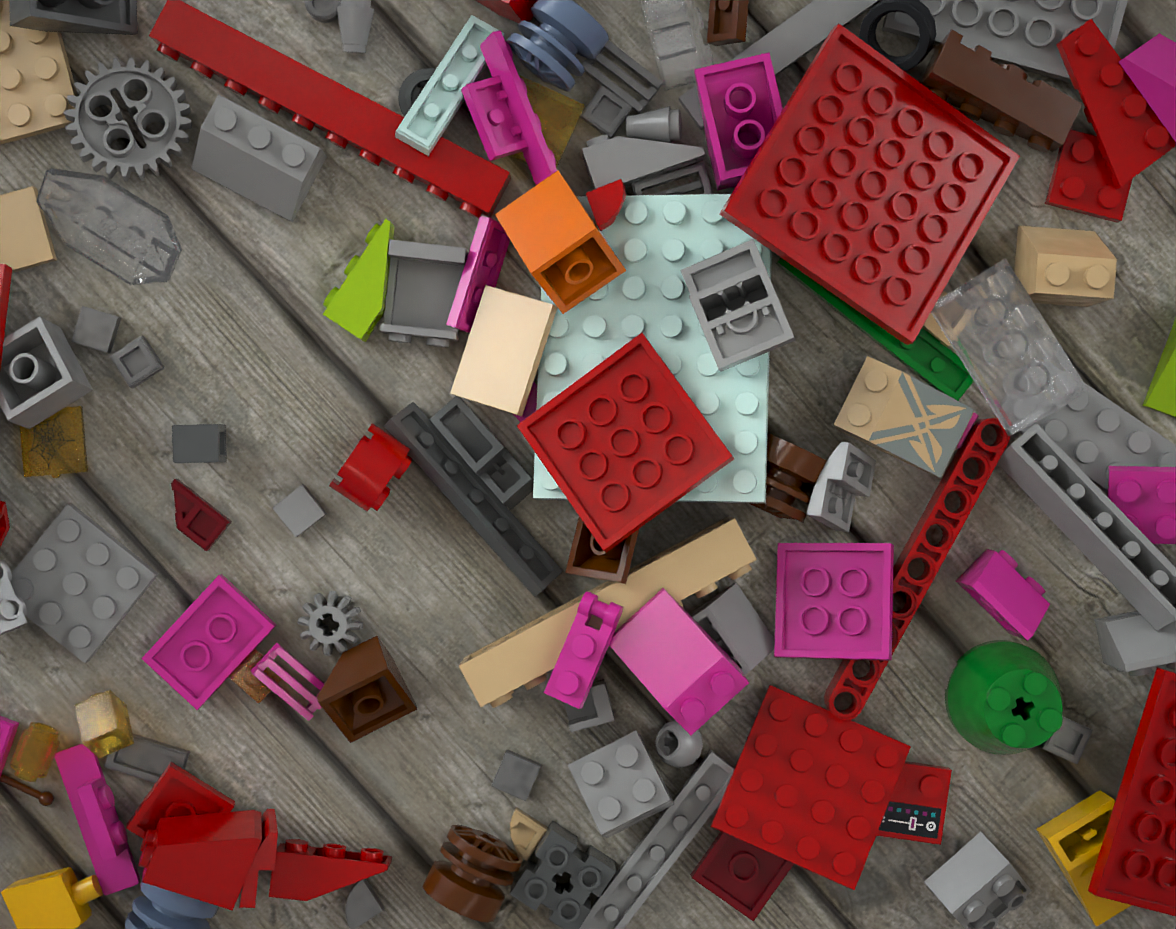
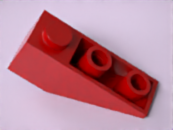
M287 839L285 843H280L277 847L275 871L271 872L269 897L309 901L387 871L392 862V856L383 855L384 851L376 848H362L361 852L346 851V846L341 844L327 843L323 845V848L308 846V841Z

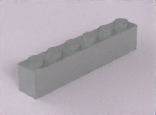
M1035 423L1003 452L998 461L999 466L1156 631L1175 621V566L1048 434Z

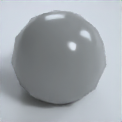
M676 720L665 723L658 731L655 745L657 754L664 763L681 768L693 764L700 757L703 741L699 730L690 735Z

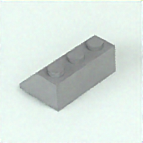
M218 94L200 128L191 169L293 222L327 155L320 147Z

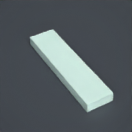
M473 15L470 16L395 131V138L429 156L465 100L461 89L466 84L476 82L487 66L480 48L481 43L492 32L499 31L498 29Z

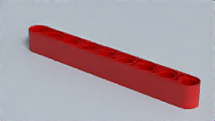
M987 418L975 422L963 445L954 455L893 567V594L902 591L906 596V604L903 609L893 611L892 655L1009 443L1010 429L1001 419ZM986 425H991L997 435L995 442L990 446L986 445L981 438L982 429ZM969 458H973L979 468L977 475L972 479H968L963 473V464ZM951 491H955L959 495L961 502L959 508L954 512H949L944 504L946 495ZM937 524L941 528L943 536L938 544L931 545L926 539V532L930 526ZM920 558L924 563V571L921 576L912 578L908 573V565L911 560ZM843 659L824 694V704L837 719L843 721L856 718L864 708L889 661L869 660V672L863 677H855L852 668L857 660ZM841 692H849L852 695V703L845 710H837L834 706L835 697Z

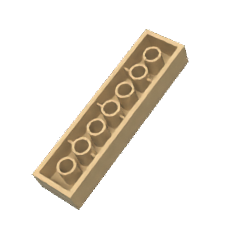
M728 516L630 568L626 584L606 581L588 592L597 595L599 601L608 605L613 602L623 606V612L615 629L616 631L662 588L683 607L684 605L681 600L692 594L697 598H701L718 588L715 582L726 576L731 578V580L743 576L752 570L749 564L757 559L736 519ZM584 594L463 658L459 668L480 707L490 703L492 708H495L513 698L514 689L524 685L526 690L547 679V672L555 667ZM592 615L588 625L600 630L603 619Z

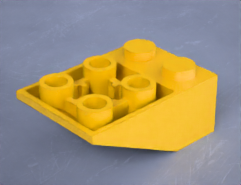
M1101 790L1036 829L1096 927L1132 906L1098 897L1088 892L1115 804L1114 798Z

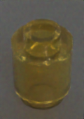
M31 722L29 728L23 730L10 762V767L15 770L14 775L25 781L36 782L37 778H45L60 744L58 740L60 732L56 728L39 722Z

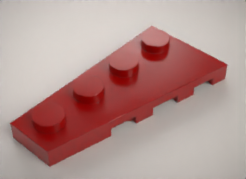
M1092 19L1085 22L1056 44L1075 90H1078L1085 106L1083 111L1087 121L1092 123L1097 135L1103 159L1107 160L1111 169L1113 184L1118 189L1176 146V142L1119 63L1121 58Z

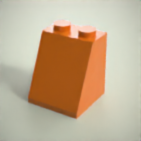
M559 170L495 214L531 275L562 314L626 271Z

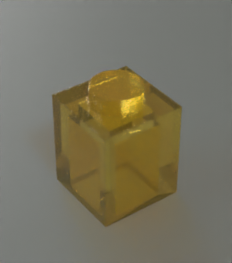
M111 690L93 694L89 699L75 704L82 744L98 758L134 744L127 705Z

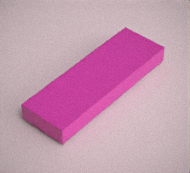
M484 216L479 218L446 323L450 327L469 334L485 285L496 287L510 243V239L500 222Z

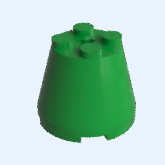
M994 640L971 648L958 659L957 665L949 678L947 689H945L946 711L956 731L967 742L988 753L1012 755L1027 751L1047 741L1062 726L1063 705L1061 690L1053 668L1038 652L1016 642Z

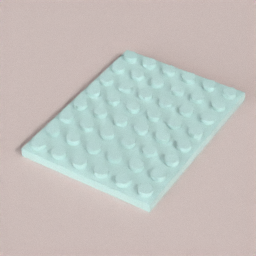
M731 194L626 196L625 202H623V206L616 216L614 223L600 231L626 271L564 314L557 308L538 366L536 411L629 341L643 333L734 457L733 461L676 502L766 503L769 352L720 372L689 298L690 292L681 273V270L754 239L719 215ZM577 196L597 226L587 196ZM754 239L771 280L772 251ZM541 287V301L555 305ZM535 453L533 498L536 500H568Z

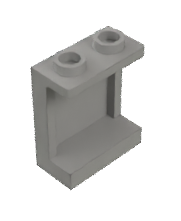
M390 240L388 255L391 258L384 321L381 323L380 331L384 334H389L388 341L411 343L412 337L427 338L426 345L449 348V341L459 342L460 330L450 327L446 323L468 257L467 249Z

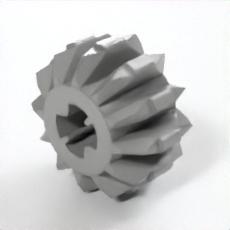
M330 591L327 601L321 593L314 595L316 606L308 602L302 606L303 610L311 617H300L297 623L309 626V629L302 632L300 637L303 640L311 635L313 636L314 641L310 644V650L315 651L323 643L324 655L330 656L334 645L342 654L347 651L345 640L352 644L357 643L359 638L351 630L362 629L363 622L352 621V617L358 615L361 609L360 607H355L349 611L346 608L352 599L349 595L345 596L340 603H337V591ZM329 614H333V621L339 622V626L333 629L332 632H329L328 625L322 624V620L329 617Z

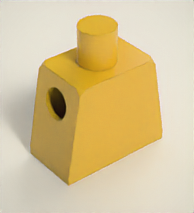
M66 867L17 880L3 889L1 894L17 929H75L92 915L88 902L102 896L103 892L96 875H91L78 881L73 869Z

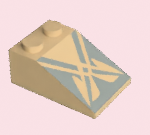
M867 356L834 426L841 433L941 479L975 410L918 379Z

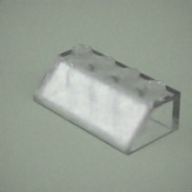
M1006 258L984 269L939 298L932 309L931 314L1008 436L1058 411L1088 391L1087 386Z

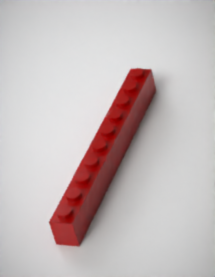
M167 0L149 34V37L159 45L156 51L167 58L177 62L179 57H182L192 62L190 68L208 79H211L213 74L226 80L224 86L236 94L244 97L246 92H249L260 98L257 103L275 114H278L280 109L293 115L291 121L310 132L314 127L326 132L325 139L340 148L345 149L347 144L359 149L360 153L358 156L378 167L381 161L394 168L392 174L410 184L416 179L428 185L426 192L445 202L448 196L462 203L459 208L460 210L477 219L482 214L489 218L492 217L511 180L510 172L443 137H440L429 156L395 138V131L404 119L403 116L180 0Z

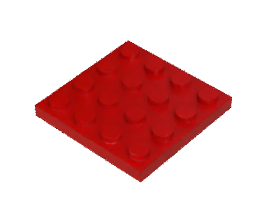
M640 333L516 425L605 552L614 548L734 460L732 454L643 333Z
M769 685L710 827L848 889L855 890L911 746L852 720L843 721L837 719L829 710Z

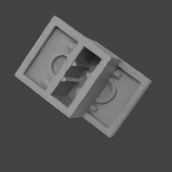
M754 239L681 270L690 292L689 298L720 372L796 341Z

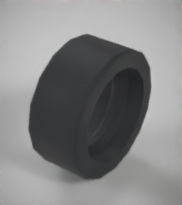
M883 0L871 8L862 20L859 38L906 72L922 62L932 50L936 38L935 20L929 8L919 0ZM891 12L908 14L919 27L920 38L918 45L906 56L895 57L887 54L881 49L876 40V29L879 21L883 16Z

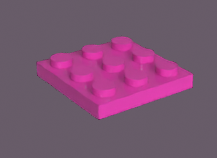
M778 543L774 657L892 661L894 545L892 543Z

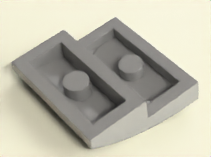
M841 442L819 474L806 515L835 531L849 532L855 496L870 497L876 460L851 443Z

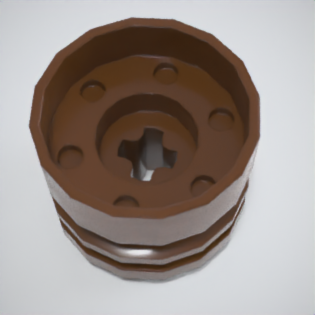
M768 433L766 503L749 504L780 519H793L804 523L807 516L806 513L792 507L795 499L809 504L811 497L801 491L800 488L803 483L815 486L819 474L827 461L801 447Z
M459 824L452 825L447 834L450 842H443L440 849L443 856L450 862L434 861L422 887L435 901L462 916L486 923L494 922L505 899V894L495 884L503 886L512 885L514 875L511 872L519 870L523 859L516 851L493 835Z

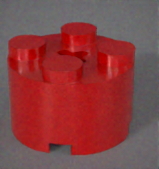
M373 423L368 428V431L374 434L372 438L369 439L364 435L337 473L338 476L343 478L342 481L339 482L334 478L329 487L366 512L370 508L376 511L379 510L390 494L391 489L386 485L392 476L400 479L412 462V458L407 455L410 448Z

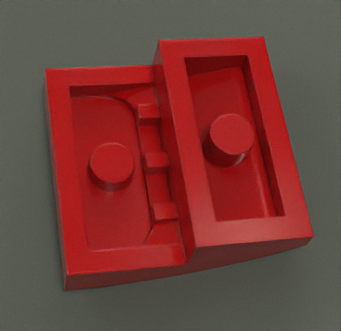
M266 809L261 816L262 841L239 894V908H255L259 870L275 871L278 840L275 809Z

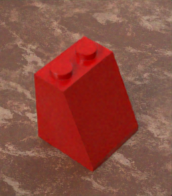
M246 810L160 818L155 830H147L140 851H142L138 866L144 867L142 882L233 911L262 841L261 812Z

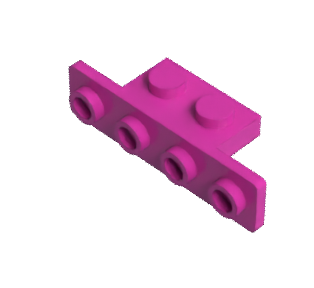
M495 31L480 45L492 78L466 84L461 91L489 161L523 152L533 180L537 185L557 171L555 156L548 148L543 137L540 119L533 112L527 97L526 84L518 75L513 62L511 47L504 40L501 31Z
M87 741L57 752L54 757L103 894L110 895L137 885L141 879L127 842V832L124 824L119 820L115 809L113 792L105 781L92 742Z

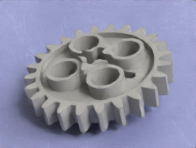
M133 57L129 58L126 67H121L118 59L113 58V69L110 70L101 62L98 63L100 74L97 76L86 70L84 73L88 80L87 85L79 82L74 83L80 95L67 96L69 104L75 109L64 111L66 119L73 122L65 126L68 135L76 136L70 143L74 150L82 149L79 154L81 160L86 162L94 158L91 166L95 172L106 166V174L109 179L115 176L117 170L121 171L125 182H128L131 172H136L139 179L144 181L145 170L150 169L154 175L159 176L157 165L161 162L171 168L172 162L169 155L174 154L180 157L183 155L182 149L177 143H189L190 141L188 134L182 130L192 128L191 119L183 117L191 113L190 105L181 103L186 99L183 89L174 91L177 87L175 77L164 81L165 71L162 67L151 73V66L148 60L142 64L141 68H136ZM143 89L147 92L142 100L132 101L128 99V95L133 90ZM112 91L119 92L129 115L134 119L137 130L146 143L144 149L138 146L130 127L123 119L120 108L111 95ZM100 105L112 107L110 114L105 117H97L93 115V112ZM152 122H160L165 125L164 129L158 134H149L145 131L147 125ZM117 138L130 140L128 147L124 150L117 151L110 148L112 142Z

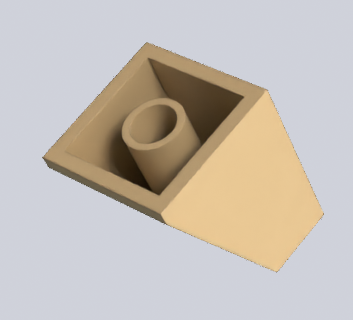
M1018 226L1012 301L1089 307L1114 299L1117 259L1095 231Z

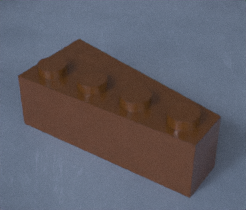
M951 29L936 47L920 83L947 103L958 107V111L969 119L979 121L981 118L994 124L992 128L1002 135L1013 137L1015 134L1028 140L1027 145L1034 150L1047 153L1048 151L1054 152L1063 146L1082 103L1042 80H1035L1031 84L1026 81L1027 74L1023 69L1014 64H996L991 58V51L980 45H977L975 49L966 47L960 43L963 35Z

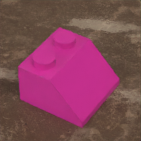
M986 549L956 582L1009 634L1028 641L1034 635L1050 606V603L1042 597L1046 591L1030 576L1024 579L1015 570L1018 563L1004 550L997 553L995 550Z

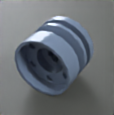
M536 0L530 10L540 26L523 20L518 24V29L522 35L511 33L506 42L510 45L511 50L519 58L520 62L534 75L566 92L571 91L576 84L571 74L582 76L585 72L583 65L575 55L578 54L589 60L595 59L608 42L609 36L604 28L573 0Z
M142 882L140 885L141 892L145 896H139L134 899L132 904L133 911L128 913L125 920V929H210L209 922L205 918L215 916L219 906Z

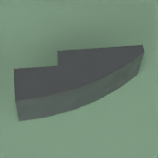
M455 396L429 419L472 470L510 510L533 491L534 479L461 397Z

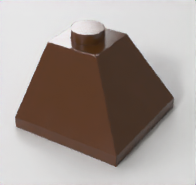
M579 516L565 573L626 584L639 529L614 548L605 552Z
M378 636L343 652L317 696L318 703L350 743L417 710L416 703L393 657Z

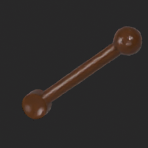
M4 774L0 777L1 782L39 799L40 804L43 806H49L54 801V796L49 791L40 792Z

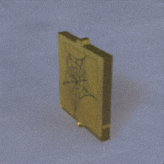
M82 406L65 407L31 429L20 426L24 477L51 475L53 478H59L61 474L88 472Z

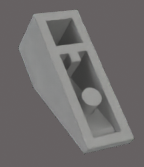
M607 134L590 139L586 142L588 147L582 148V158L593 189L622 179L624 187L627 188L633 183L703 161L705 157L703 147L620 136L609 139Z

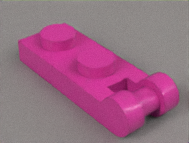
M588 591L585 592L545 688V694L578 709L583 708L622 615L623 606L613 602L608 605L599 601L597 595ZM592 615L603 619L600 630L588 625Z

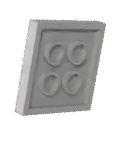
M71 503L63 508L11 573L12 580L10 583L15 595H20L26 605V617L82 662L87 663L159 573Z

